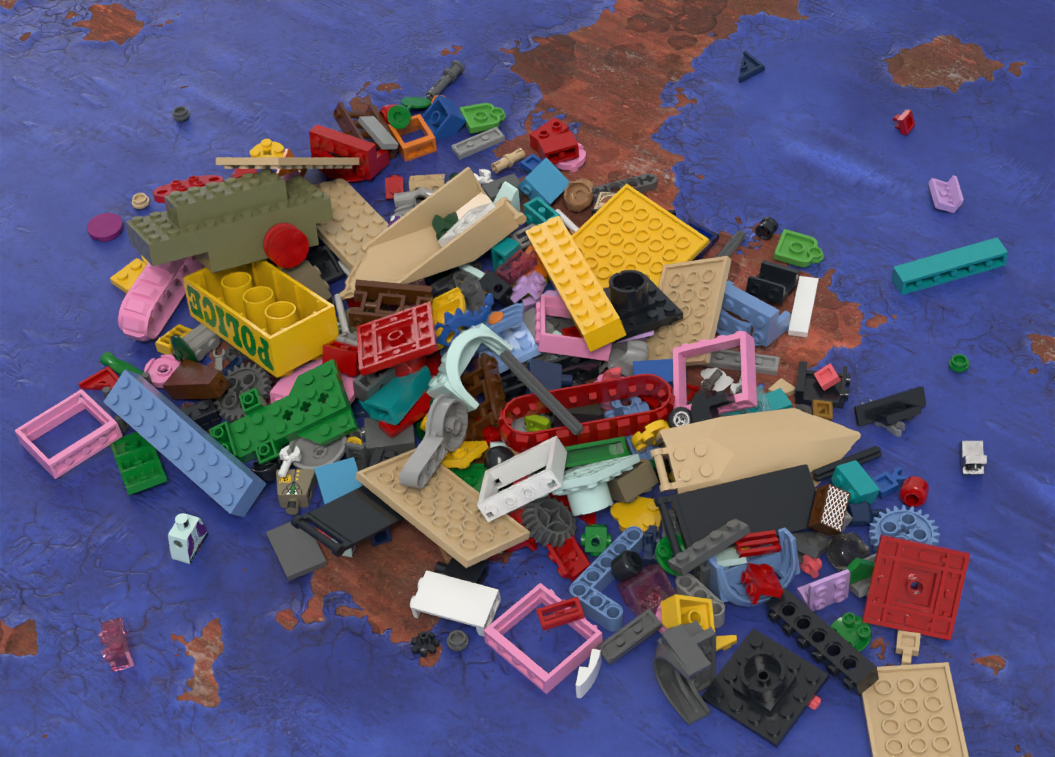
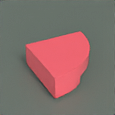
M621 367L607 370L602 376V381L622 378Z

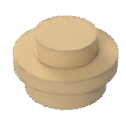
M137 193L132 198V205L136 209H143L150 203L149 197L144 193Z

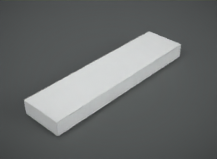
M799 277L788 335L808 337L819 278Z

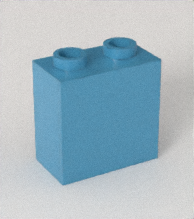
M545 158L517 187L530 200L538 196L550 205L566 189L570 181Z
M354 457L314 468L324 505L363 486L356 479L358 469Z

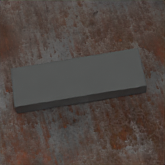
M648 608L596 648L601 650V655L606 662L612 665L661 629L663 625L651 609Z

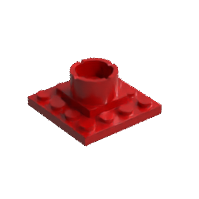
M430 301L356 326L359 371L362 376L374 374L379 370L391 367L395 368L396 377L407 376L419 371L426 364V355L438 351L434 313Z
M881 534L862 622L951 640L970 553ZM913 582H916L915 586H910Z

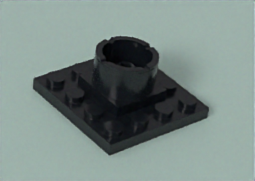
M624 270L620 273L617 272L610 277L609 287L603 288L618 314L626 336L613 341V343L683 319V312L640 271Z
M753 629L701 697L707 704L778 748L827 682L829 674L756 629Z

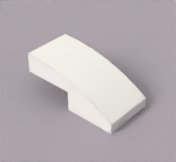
M592 649L589 666H579L576 681L577 698H582L595 682L602 663L601 650Z

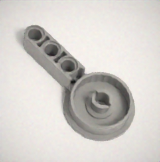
M441 393L435 398L428 412L425 436L400 472L399 483L401 486L422 489L447 452H454L462 445L468 427V411L461 399H455L449 393Z

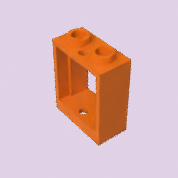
M420 114L412 116L409 125L403 129H397L388 124L400 144L398 151L405 162L437 151L436 138ZM421 129L425 136L404 143L400 137Z

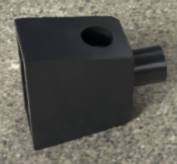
M488 270L479 280L486 294L492 293L495 302L502 307L507 308L516 304L510 299L513 293L512 287L492 271ZM496 285L500 287L497 292L494 291Z
M452 557L448 564L438 561L434 568V573L480 585L484 583L489 575L488 565L484 560L466 568Z

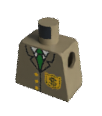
M289 469L284 478L278 475L279 470H276L277 494L280 506L286 508V512L290 515H296L299 508L309 507L318 484L315 470Z

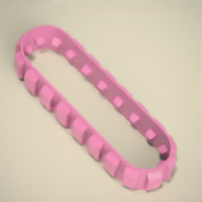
M195 256L152 266L148 262L122 301L118 315L120 330L127 337L142 342L157 338L186 294L183 277L202 269L204 265Z

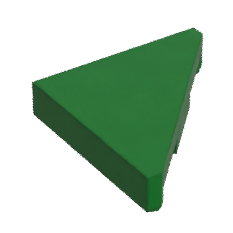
M855 558L844 569H848L851 573L849 585L870 577L874 562Z

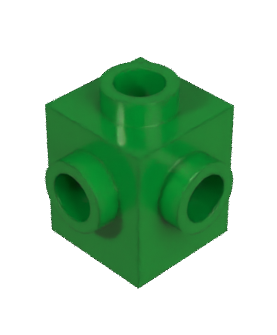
M587 524L585 526V533H582L581 546H585V552H590L591 556H600L612 544V534H608V524ZM594 538L599 539L600 542H595Z

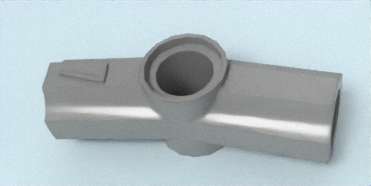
M419 187L415 191L394 193L395 207L398 208L407 204H412L415 207L423 201L418 199V196L427 198L436 190Z

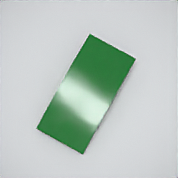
M138 432L123 436L110 444L128 495L167 482L155 447Z

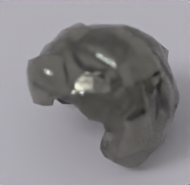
M838 533L828 543L826 550L827 559L838 571H842L855 558H867L870 554V548L856 533Z

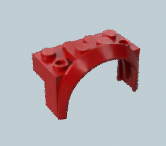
M318 124L309 131L311 158H337L331 155V152L347 158H359V165H356V174L354 172V165H352V168L319 169L324 175L332 179H344L348 183L361 182L367 179L371 180L389 165L388 149H380L376 152V144Z

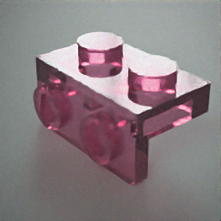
M519 250L495 270V274L513 286L522 275H526L536 267V252L532 250L527 254Z

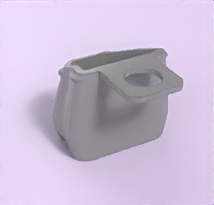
M636 339L621 343L612 342L609 360L604 361L602 366V360H598L599 374L605 367L608 369L621 367V375L625 377L633 376V361L648 360V344L645 341Z

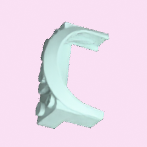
M483 323L476 326L473 325L468 330H462L451 342L448 352L441 358L442 363L438 367L439 373L430 380L428 384L430 387L426 393L432 398H436L441 393L452 394L455 399H461L465 403L468 412L476 410L479 403L465 390L460 376L481 343H484L498 356L505 350L512 351L513 346Z

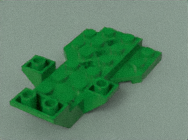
M332 359L297 376L289 395L269 405L266 404L256 387L239 395L242 409L246 416L232 423L225 421L210 428L209 432L216 441L242 463H248L258 458L259 464L262 465L279 457L282 446L298 438L310 440L324 446L358 430V426L337 363Z

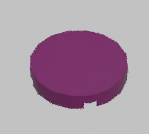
M114 213L99 214L93 217L87 225V231L91 239H98L99 242L111 241L117 238L124 229L122 219Z

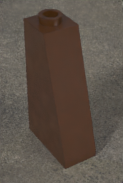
M184 359L162 386L173 400L220 398L230 384L220 370Z

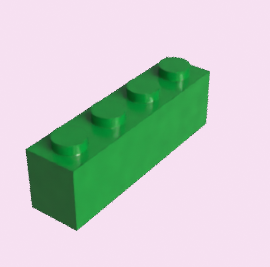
M624 436L564 447L567 451L565 469L628 456Z

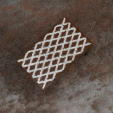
M831 484L818 487L808 527L827 536L841 533L850 493Z

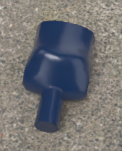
M867 501L848 503L846 509L853 518L849 525L869 526L870 523H873V518L878 517L879 512L884 513L883 509H871Z

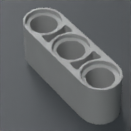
M687 573L683 576H677L676 594L712 599L715 628L721 627L725 622L724 603L692 574Z

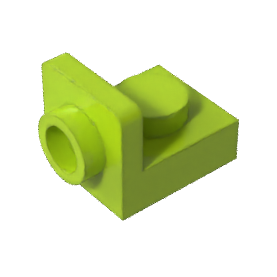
M537 414L524 417L526 431L534 432L551 429L550 419Z

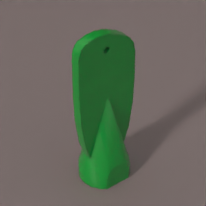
M109 351L103 353L100 358L101 364L109 366L120 375L124 370H128L142 376L143 371L125 361L117 359Z

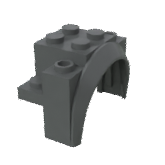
M697 620L690 624L670 627L662 633V637L657 640V648L653 659L654 674L663 694L688 725L711 714V710L699 693L706 690L716 676V633L712 627L703 630Z

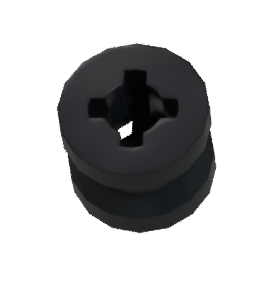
M764 217L756 227L755 232L761 239L770 240L778 229V223L771 217Z

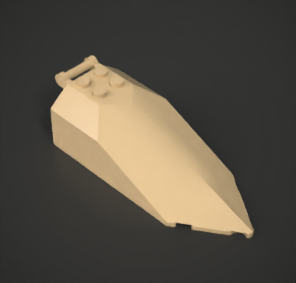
M467 167L365 244L362 249L364 254L361 260H357L345 281L346 288L339 293L341 299L354 297L356 279L408 284L475 261L519 227L518 224H524L527 218L522 212L517 211L511 205V201L507 197H502L496 203H493L495 208L445 246L441 247L437 242V232L432 226L435 215H439L444 219L447 215L456 212L458 219H460L470 209L492 202L472 170Z
M789 408L718 417L660 430L655 438L656 444L664 442L665 448L653 449L650 451V454L655 460L661 484L659 486L660 492L677 490V494L804 464L808 465L811 474L817 468L842 459L855 442L860 439L861 434L858 431L808 414L799 409ZM662 456H668L674 479L673 483H669ZM813 480L815 487H816L821 481Z

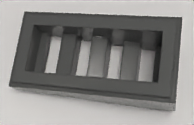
M346 441L344 446L347 459L354 457L358 471L367 468L371 456L365 445Z

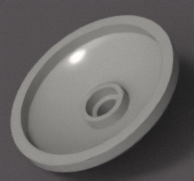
M346 435L324 446L302 438L291 441L289 443L291 453L294 452L297 446L302 457L300 462L293 461L292 464L297 469H314L338 462L346 451L344 446L347 441Z

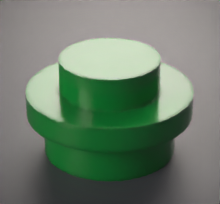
M956 354L949 360V367L955 372H965L969 368V361L965 355Z

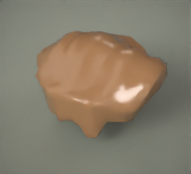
M580 178L576 181H570L566 189H564L563 198L568 211L580 213L592 204L594 185L590 180Z

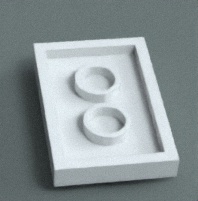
M493 202L470 209L437 241L440 246H445L495 208Z

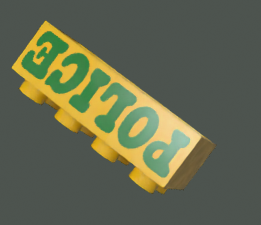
M264 259L211 273L204 267L183 277L190 316L276 378L291 375L295 368L310 360L321 359L323 345L333 340L336 341L339 335L335 306Z

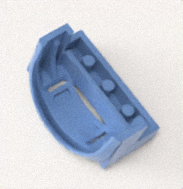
M728 280L716 333L727 336L735 334L737 331H746L750 335L751 327L753 326L752 337L754 338L755 346L763 345L767 347L789 329L791 313L784 311L779 315L778 309L735 287L734 283ZM724 309H726L727 311H731L732 313L740 316L742 319H745L748 322H744L732 317Z
M785 527L779 529L780 543L778 542V545H781V551L746 557V564L722 567L717 564L716 556L714 555L707 560V565L710 567L709 589L723 603L732 602L744 607L765 604L772 596L760 595L757 604H751L744 585L741 584L742 572L746 570L748 563L767 564L773 567L774 571L781 577L779 582L782 588H787L794 579V576L801 573L796 538ZM772 544L762 545L760 547L772 546Z

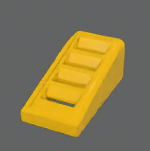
M178 324L155 342L157 352L172 355L174 351L171 347L170 337L172 335H179L182 338L193 329Z

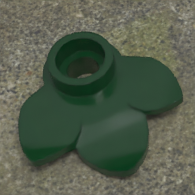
M456 212L447 215L444 219L439 215L434 216L432 226L437 232V241L459 220Z

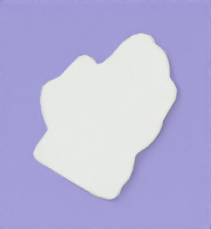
M707 368L701 371V376L704 378L701 384L706 391H722L734 381L718 368Z

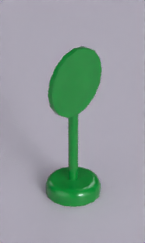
M407 97L402 99V105H394L389 109L387 114L388 122L397 129L407 127L411 122L409 110L412 108L428 107L431 105V100L424 97Z

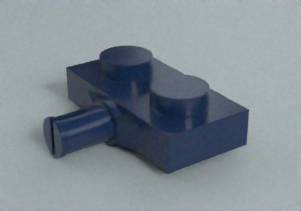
M649 525V528L644 533L643 570L644 572L652 573L653 564L658 563L655 549L661 539V535H658L657 526Z

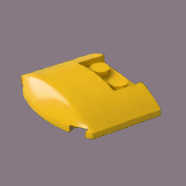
M458 287L433 299L432 307L435 326L438 322L444 324L445 312L454 315L457 308H460L463 314L466 312L465 298ZM459 326L458 330H460L461 332L463 330V327ZM441 327L436 331L437 338H439L443 331ZM450 332L445 342H451L455 332ZM437 343V345H438V350L441 349V348H443V347H445V346H443V345Z

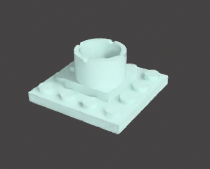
M639 455L623 456L565 470L562 487L552 491V494H558V496L567 494L573 516L592 513L611 506L613 501L607 482L614 479L615 476L621 475L622 472L633 469V465L640 462ZM553 479V481L549 484L553 486L556 484V482Z

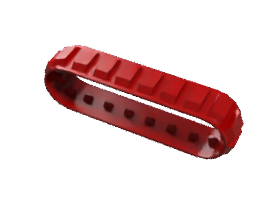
M639 374L549 390V392L566 409L637 396L656 397L662 401L661 407L650 411L581 423L583 431L578 435H574L566 426L534 432L517 431L511 427L514 420L552 412L533 393L513 398L510 402L506 403L505 408L500 411L498 423L502 441L507 447L516 452L522 453L555 436L559 438L564 447L630 436L638 431L643 433L646 430L645 426L658 420L667 422L670 411L675 407V396L673 395V388L660 376Z

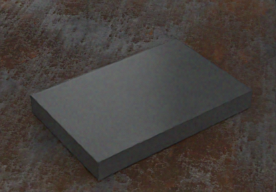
M291 522L266 532L267 538L288 581L327 566V561L316 539L303 530L293 527Z

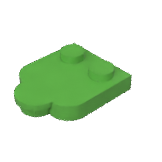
M490 103L459 108L466 120L465 125L470 134L487 131L495 127L498 128L500 122L506 118L503 109L495 108Z
M784 229L773 259L799 267H808L811 263H820L823 260L824 254L822 249L817 247L818 242L815 238Z

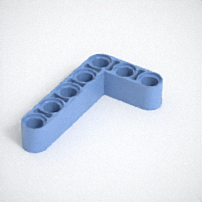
M637 526L628 527L571 584L569 589L570 598L578 596L584 615L612 632L618 631L623 627V609L618 603L601 592L615 579L611 570L612 560L625 550L638 554L643 550V531Z

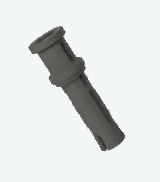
M457 60L452 61L451 66L443 71V76L426 93V97L432 101L433 97L440 94L449 83L455 82L457 76L465 70L462 63Z

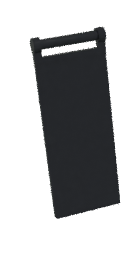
M804 464L680 494L662 496L654 499V503L659 508L673 552L671 555L673 558L683 551L680 549L666 504H672L685 548L687 549L695 542L708 536L712 531L719 529L735 518L749 525L750 533L775 530V536H779L778 530L784 527L790 533L809 529L808 525L816 488L808 465ZM733 543L727 548L735 547V544Z
M363 485L301 516H294L291 520V525L296 529L303 530L329 548L333 555L340 557L346 550L405 518ZM306 522L311 523L312 525H314L315 527H317L319 530H321L322 532H324L325 534H327L328 536H330L332 539H334V540L337 541L338 543H335L333 540H331L330 538H328L327 536H325V535L322 534L320 531H318L317 529H315L314 527H312L311 525H309V524L306 523Z

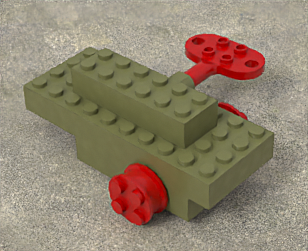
M263 169L260 173H247L236 179L227 178L223 180V177L219 175L190 176L182 181L173 180L170 184L160 186L153 191L154 201L165 203L167 211L152 212L149 216L145 217L135 216L131 220L126 221L129 242L152 266L195 256L211 273L270 258L277 266L293 268L305 260L309 247L319 245L316 224L332 220L333 213L330 197L305 178L295 176L291 180L285 181L273 170Z

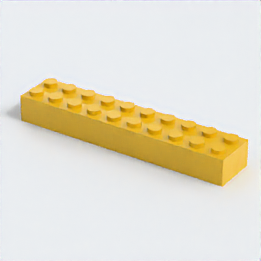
M560 216L550 218L548 221L525 231L533 251L589 351L592 352L626 336L618 314Z

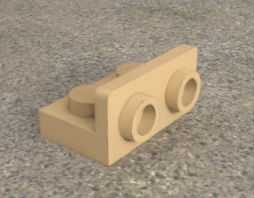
M445 174L410 176L409 191H415L419 187H424L428 190H438L445 184L446 176Z

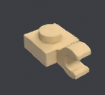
M898 630L896 654H902L901 665H910L911 657H918L921 633Z

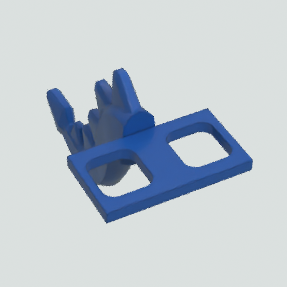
M488 293L484 299L485 307H480L481 313L474 310L472 315L471 310H467L463 314L460 308L456 309L454 315L445 312L444 324L438 322L435 326L436 331L440 327L443 328L442 333L437 338V343L450 347L453 339L460 333V330H458L459 326L470 328L473 325L476 326L484 322L489 315L491 306L494 304L492 293ZM455 332L451 342H445L449 333Z

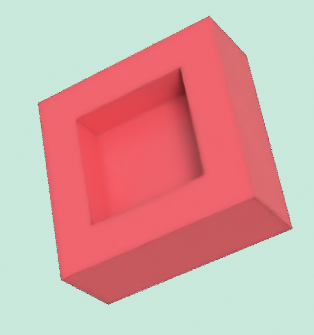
M831 363L814 373L824 391L841 381Z

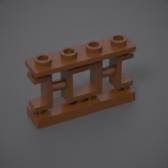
M356 279L354 301L361 302L360 308L350 307L348 313L349 326L356 327L397 313L396 311L382 310L383 304L400 305L399 312L415 307L406 305V303H415L418 306L430 301L432 304L433 288L432 286ZM368 299L377 300V303L368 302ZM366 309L375 310V313L366 312Z
M484 352L477 359L478 368L472 372L464 370L460 376L465 390L475 400L476 396L484 392L486 399L479 404L476 410L468 412V427L464 441L483 440V429L490 425L499 429L500 411L506 406V396L503 392L498 361L495 357Z

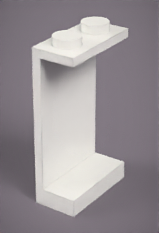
M426 570L424 577H421L418 582L416 596L411 598L410 608L415 618H418L421 612L475 626L478 635L484 636V629L493 622L501 602V597L498 589Z

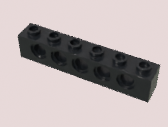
M565 355L547 361L562 365V374L572 375V380L579 378L582 381H586L599 376L598 360ZM514 373L501 377L506 403L510 402L513 398L526 395V385ZM482 392L483 402L486 400L484 392Z
M783 588L781 598L772 597L765 603L767 608L766 615L769 620L774 624L777 622L788 637L792 636L796 639L801 649H807L817 663L824 664L827 671L833 677L837 676L842 680V684L847 690H853L860 696L879 680L877 667L787 588Z

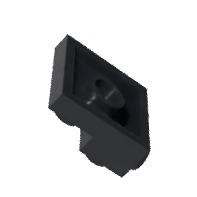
M327 245L317 247L312 252L307 253L305 260L320 270L321 279H324L328 284L344 277L345 273Z

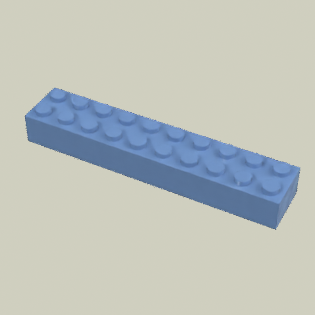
M128 370L123 371L104 400V403L228 513L245 517L266 483L140 374Z

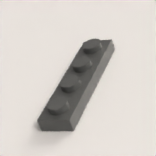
M736 518L728 521L724 526L712 531L702 540L695 542L691 547L668 560L669 567L679 574L685 575L749 534V525Z

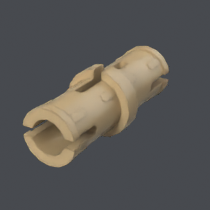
M518 148L510 154L503 155V158L491 164L492 170L497 174L507 167L511 168L514 166V163L526 157L524 150Z

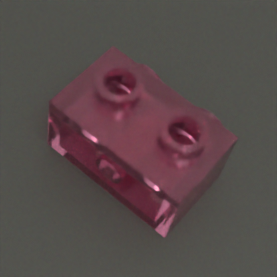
M122 617L100 623L102 632L98 634L101 645H105V649L102 650L105 663H110L113 672L135 666L128 632Z

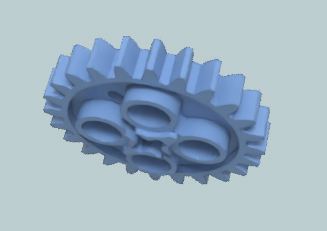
M905 505L902 506L901 510L894 506L893 511L886 508L885 514L879 512L878 517H874L873 523H870V545H874L873 551L877 552L880 535L883 534L938 546L940 533H938L939 527L934 526L935 520H929V514L922 516L921 509L914 512L913 506L909 510H906Z

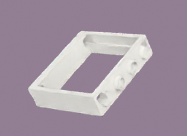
M557 436L485 471L477 506L487 522L562 487L567 451ZM546 466L545 470L498 492V489ZM499 478L501 482L496 483L495 480ZM554 479L556 484L551 486L549 483H551Z

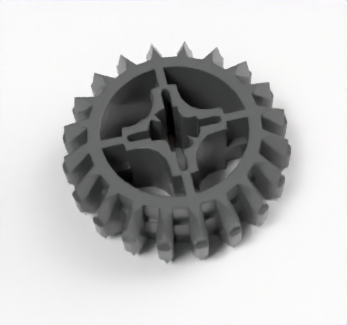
M547 495L527 503L521 516L523 519L521 524L530 531L529 538H534L536 540L535 544L539 542L542 544V547L547 546L549 543H551L552 547H562L565 538H571L570 534L574 536L577 528L575 525L577 520L573 518L572 512H569V506L565 507L563 501H557L556 496L551 499Z

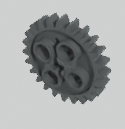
M249 362L246 366L244 363H241L240 368L236 365L234 366L233 372L229 369L227 370L228 375L223 376L230 385L220 398H213L216 400L213 404L217 407L216 410L219 416L231 423L246 416L243 412L239 395L256 387L266 404L269 405L266 399L271 397L268 392L273 389L270 386L273 381L269 379L270 375L266 370L257 364L252 365Z

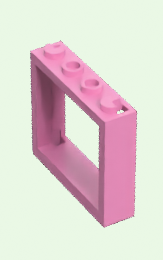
M541 294L540 302H536L535 343H538V351L603 361L609 360L612 342L590 352L583 338L545 333V315L564 318L571 317L560 297Z
M737 331L732 335H720L715 339L699 340L698 343L682 344L680 347L673 348L674 408L686 407L691 411L692 404L687 405L686 358L740 346L742 393L734 395L735 402L717 409L719 414L756 407L754 338L746 331Z
M82 389L14 430L20 444L55 479L123 437L118 423ZM84 409L103 425L50 459L32 443L35 439Z
M540 583L485 628L484 637L486 644L547 694L591 656L592 649H597L596 647L603 642L602 632L598 630V626L592 625L586 618L567 623L587 641L549 674L507 640L503 635L542 603L548 606L564 601L557 597L552 589L549 590Z

